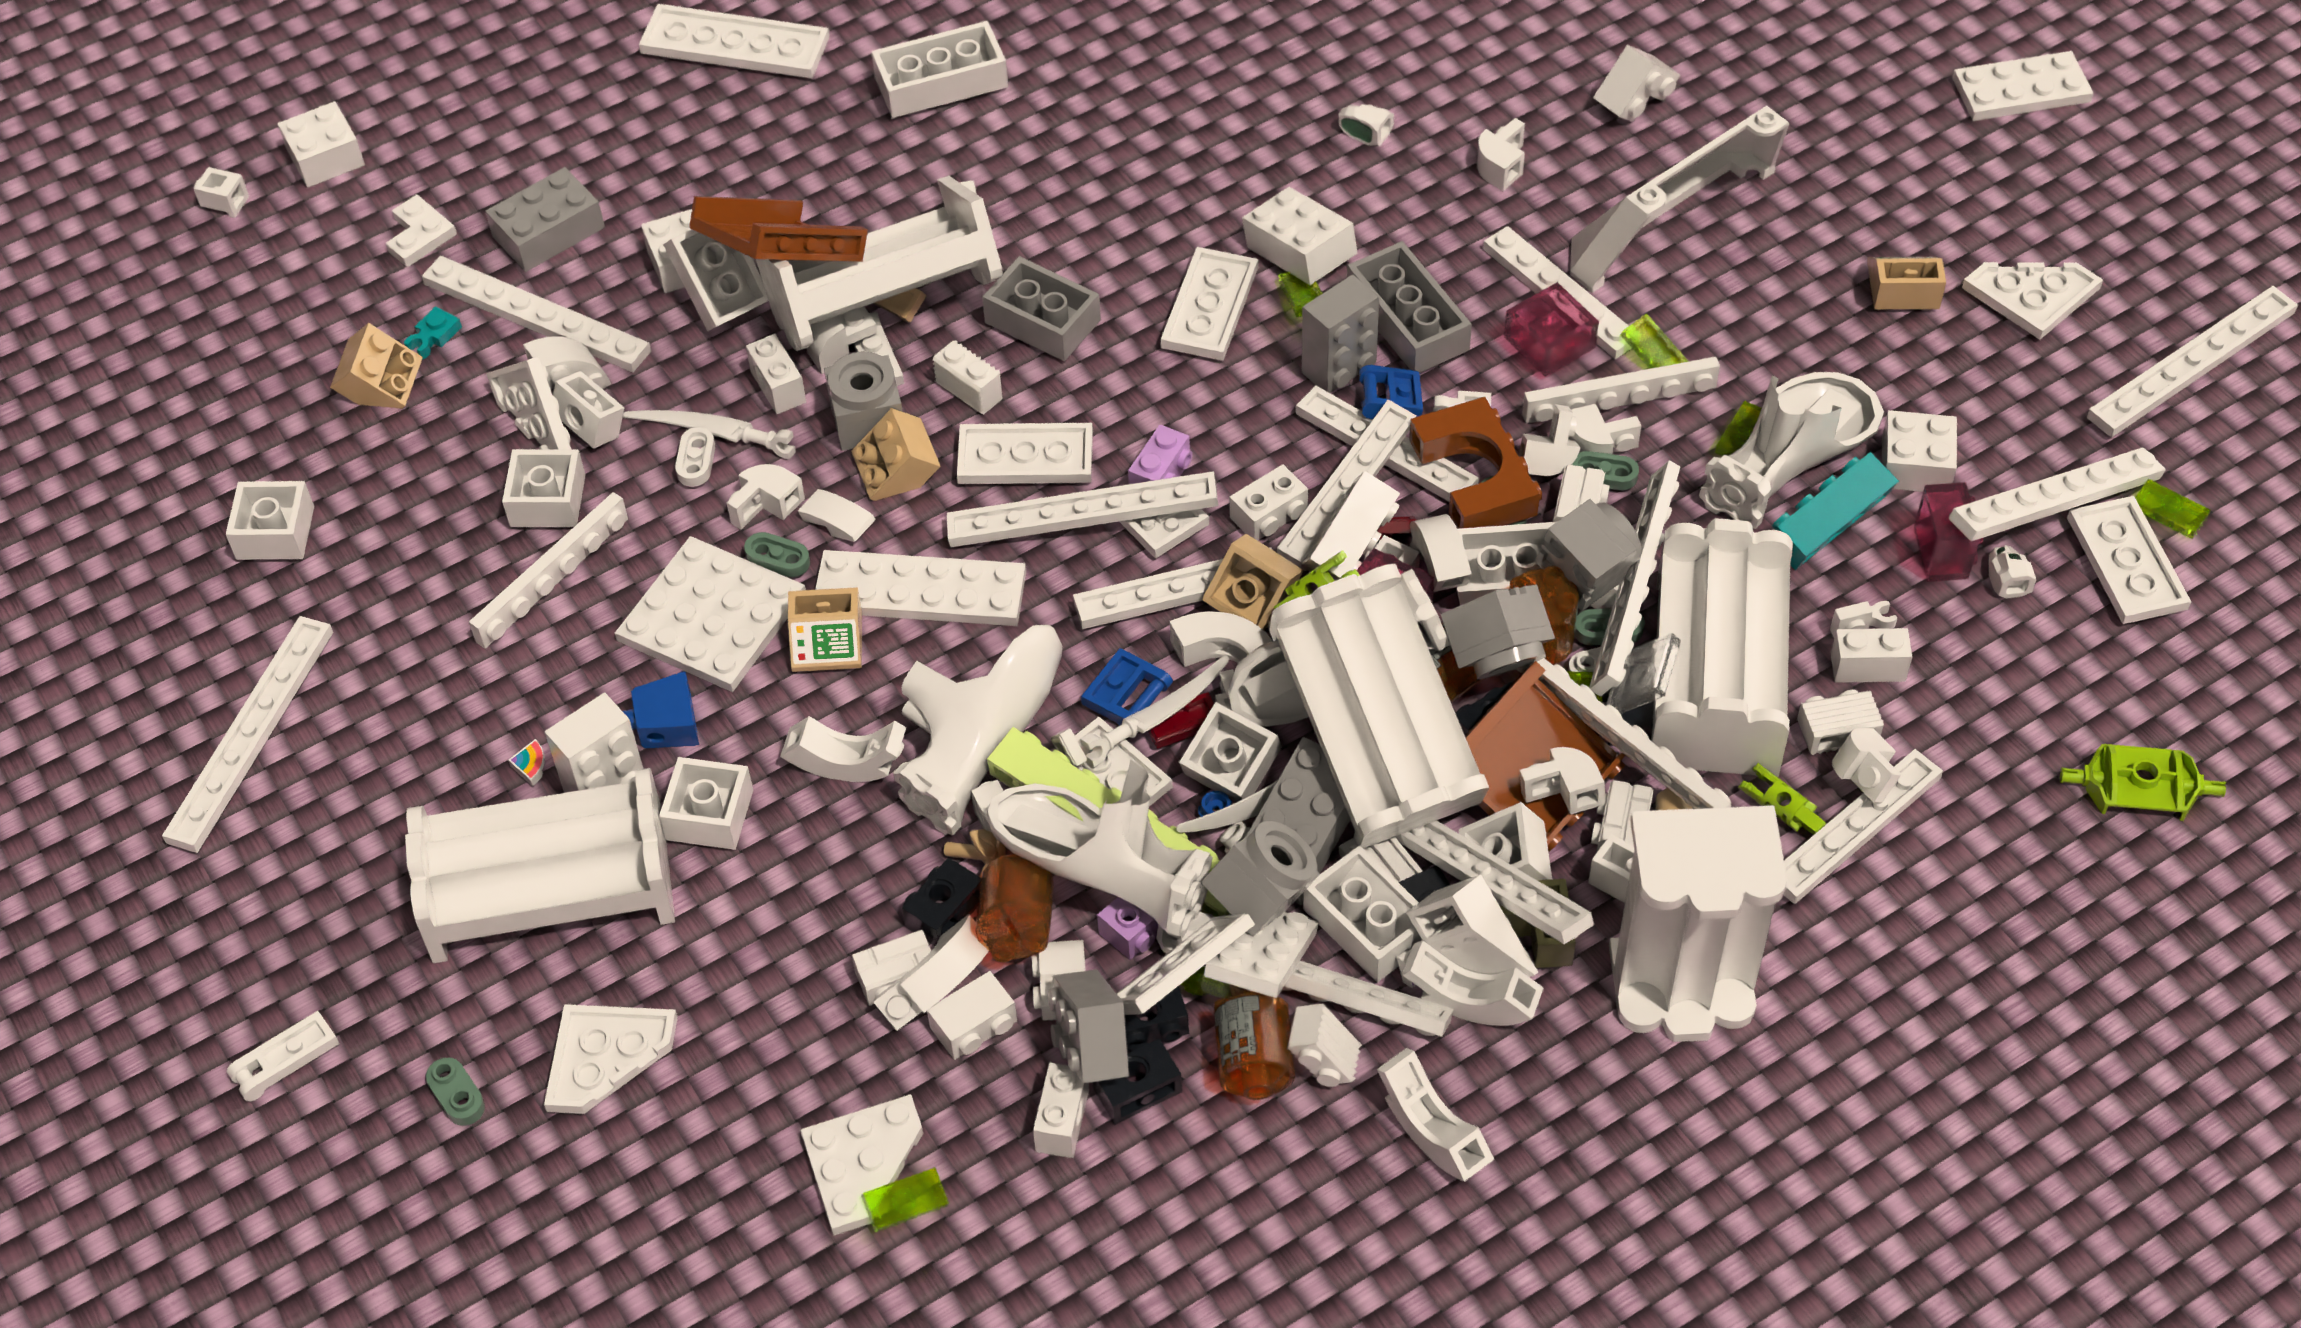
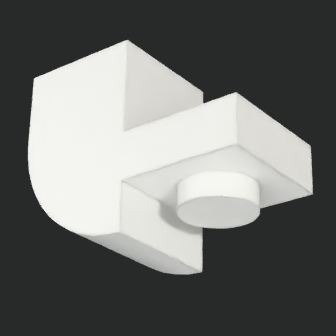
M1516 118L1506 126L1500 127L1496 134L1485 129L1479 138L1478 172L1485 181L1501 191H1504L1523 175L1525 152L1520 150V148L1523 146L1525 123Z
M863 306L812 324L810 328L814 344L807 347V352L820 373L824 374L825 367L833 366L836 361L849 354L848 345L877 333L876 323Z
M1555 404L1549 437L1522 434L1519 457H1524L1528 466V474L1540 476L1556 475L1563 472L1567 464L1572 465L1576 460L1580 446L1576 441L1568 440L1569 436L1573 437L1575 434L1577 419L1573 416V412L1568 406Z
M1596 404L1571 409L1577 422L1575 434L1573 437L1569 436L1568 440L1577 442L1580 446L1579 453L1593 451L1613 454L1616 452H1626L1638 447L1641 424L1637 416L1605 423Z
M762 464L750 467L738 475L741 489L731 495L727 502V508L731 524L741 530L762 509L784 520L805 500L802 480L799 476L777 465Z
M1856 728L1852 730L1832 760V766L1841 779H1851L1873 803H1882L1901 776L1889 763L1896 751L1873 728Z
M1569 747L1550 749L1549 762L1533 764L1528 768L1520 770L1521 793L1526 803L1561 793L1570 815L1605 805V782L1593 759L1580 750Z

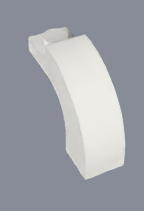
M1444 514L1410 522L1409 526L1413 537L1410 548L1420 552V559L1424 558L1433 591L1468 585L1472 573L1461 537L1451 517Z
M1199 612L1170 621V642L1184 667L1206 659L1221 658L1223 656H1228L1229 660L1239 663L1259 646L1272 642V639L1259 626L1234 614Z
M808 716L789 728L780 757L807 772L821 777L849 782L874 781L889 775L892 762L900 756L904 748L902 740L906 727L893 721L872 734L853 736L834 731Z
M968 914L942 934L933 950L913 969L875 997L873 1003L894 1028L899 1030L921 1012L925 1013L965 979L985 957L993 942Z
M1423 940L1413 944L1402 972L1405 978L1424 991L1421 999L1454 1009L1452 1016L1485 1025L1508 1026L1532 1020L1544 989L1516 967L1498 974H1481L1464 969L1450 961Z
M1406 1048L1377 1069L1389 1093L1385 1099L1393 1114L1410 1138L1442 1170L1465 1182L1494 1160L1480 1129L1455 1116L1438 1097L1415 1051Z

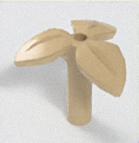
M984 829L970 831V837L974 845L946 842L944 846L945 856L983 861L985 866L979 877L983 879L984 888L995 879L1000 871L998 859L1004 860L1006 846L996 839L992 832Z

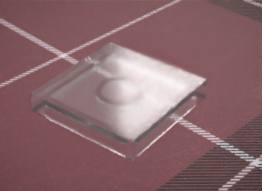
M1670 633L1632 649L1624 663L1623 668L1626 669L1625 677L1618 687L1611 688L1606 705H1612L1621 714L1665 697L1681 639L1675 634Z

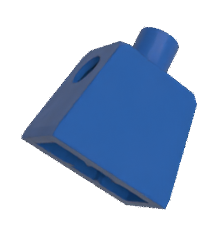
M686 671L635 687L631 691L634 709L622 712L630 719L632 730H637L642 747L664 748L699 745Z

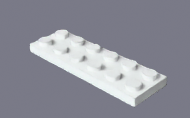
M657 4L639 43V48L642 54L813 78L830 36L829 29L824 27Z
M823 550L815 590L858 587L862 616L1018 626L1026 577V563Z

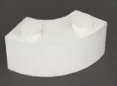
M553 336L523 344L527 359L539 356L540 362L545 366L548 372L550 390L554 389L555 381L579 371L583 372L602 389L611 385L607 374L590 351L582 343L574 339Z

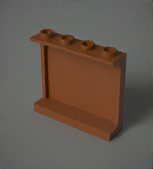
M694 196L689 225L690 229L754 259L863 262L868 233L867 229L860 226L808 225L800 221L804 201Z
M1534 661L1465 735V738L1480 774H1484L1489 786L1483 801L1478 805L1490 816L1522 802L1544 821L1548 852H1550L1564 837L1559 833L1565 825L1569 828L1572 827L1581 818L1584 811L1570 815L1561 793L1526 803L1521 793L1520 770L1528 768L1533 764L1549 762L1550 749L1569 747L1580 750L1590 756L1596 763L1603 780L1607 777L1612 780L1625 767L1621 760L1626 755L1621 751L1616 753L1539 680L1546 670L1537 661Z

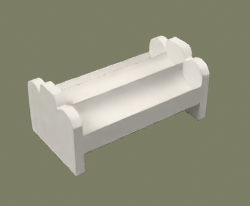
M951 176L937 179L945 207L867 233L863 262L756 259L772 313L781 330L784 329L789 344L796 351L807 348L809 345L814 344L810 328L812 324L971 269L974 278L983 285L1003 276L1002 266L983 198Z
M1718 518L1713 519L1707 528H1702L1692 523H1677L1665 530L1657 577L1659 598L1651 742L1658 747L1664 746L1669 749L1675 756L1676 761L1685 768L1691 767L1700 771L1756 775L1753 768L1759 763L1779 777L1789 734V719L1787 717L1790 561L1793 541L1784 532L1763 530L1754 533L1753 526L1749 521Z
M1396 564L1375 568L1361 576L1350 575L1317 588L1311 595L1302 596L1278 606L1272 611L1269 630L1273 641L1278 640L1354 826L1355 834L1353 837L1357 847L1360 845L1362 848L1369 847L1480 804L1489 790L1484 774H1480L1400 582L1401 575Z
M651 769L635 770V781L428 816L424 806L407 808L408 834H405L407 867L411 877L412 909L432 962L448 961L447 943L651 908H656L661 925L675 923L667 842L659 818L662 807Z
M1774 805L1632 811L1630 824L1634 854L1619 938H1610L1609 942L1619 1020L1627 1029L1638 1033L1651 1032L1659 1026H1663L1666 1035L1672 1042L1708 1041L1712 1035L1714 1023L1728 1029H1738L1748 1025L1754 1016L1757 1006L1754 989L1775 904L1781 900L1787 885Z

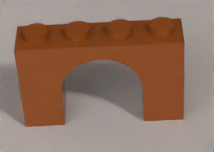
M1486 397L1410 419L1409 441L1422 464L1456 454L1467 453L1484 457L1498 470L1494 477L1485 482L1450 492L1449 515L1457 529L1504 526L1538 515L1539 501L1542 500L1540 485L1537 481H1532L1528 474V466L1524 457L1518 456L1511 434L1504 431L1497 409L1491 408Z

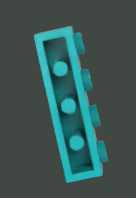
M1871 452L1861 460L1854 457L1842 468L1843 474L1840 477L1830 476L1818 488L1820 493L1815 497L1808 494L1795 506L1797 511L1790 516L1786 512L1772 524L1774 530L1786 533L1793 541L1790 566L1795 571L1886 498L1899 482Z

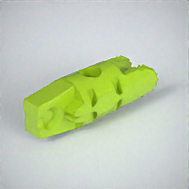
M1341 550L1316 567L1308 575L1285 588L1284 590L1288 597L1275 605L1274 609L1293 599L1311 595L1314 592L1311 588L1312 582L1318 588L1334 582L1328 570L1332 567H1337L1345 561L1348 556L1344 550ZM1354 569L1343 574L1340 579L1350 575L1360 576V574Z
M1757 763L1753 770L1761 780L1771 785L1767 792L1763 794L1752 783L1744 780L1738 786L1740 790L1760 805H1774L1776 816L1795 831L1803 827L1815 835L1826 825L1825 821L1814 813L1817 809L1815 804L1759 763ZM1785 800L1791 801L1786 806L1780 805Z

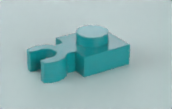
M435 306L414 326L417 334L407 337L404 345L411 350L418 347L417 353L423 357V360L430 355L431 347L434 344L442 348L462 328L460 319Z

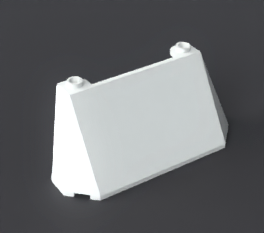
M1765 106L1622 199L1572 237L1570 276L1591 293L1604 286L1605 276L1603 275L1642 227L1729 170L1740 178L1746 176V171L1757 170L1760 172L1759 177L1763 180L1775 173V163L1788 130L1789 122L1768 106Z

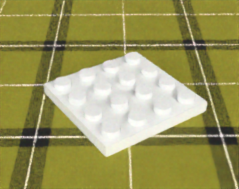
M690 536L615 632L616 640L733 692L788 619V591L806 590L805 585Z

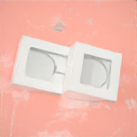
M818 489L798 510L803 521L826 526L831 536L856 542L875 521L873 514L841 496Z

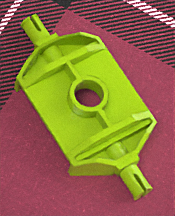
M2101 744L2089 765L2085 764L2083 770L2061 767L2060 783H2075L2085 786L2087 793L2102 814H2106L2108 806L2181 812L2180 821H2184L2198 796L2215 795L2224 797L2226 793V782L2204 780V775L2199 774L2193 757L2183 750ZM2146 770L2154 776V779H2143L2139 777L2136 771Z

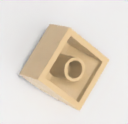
M1245 534L1231 543L1202 600L1220 612L1243 617L1265 631L1268 627L1267 623L1271 620L1274 606L1288 597L1284 589L1299 580L1304 570L1250 535Z

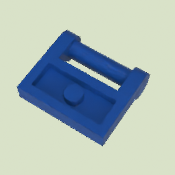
M1365 365L1360 369L1359 378L1364 387L1365 399L1362 403V413L1366 418L1374 419L1387 400L1413 413L1416 417L1422 415L1423 402L1419 371L1376 365ZM1378 382L1385 383L1386 399L1378 398L1377 396Z
M1119 648L1082 694L1081 702L1082 705L1111 719L1120 726L1124 718L1150 706L1161 691H1166L1171 686L1173 679L1166 671ZM1143 679L1151 682L1129 710L1122 708V705Z

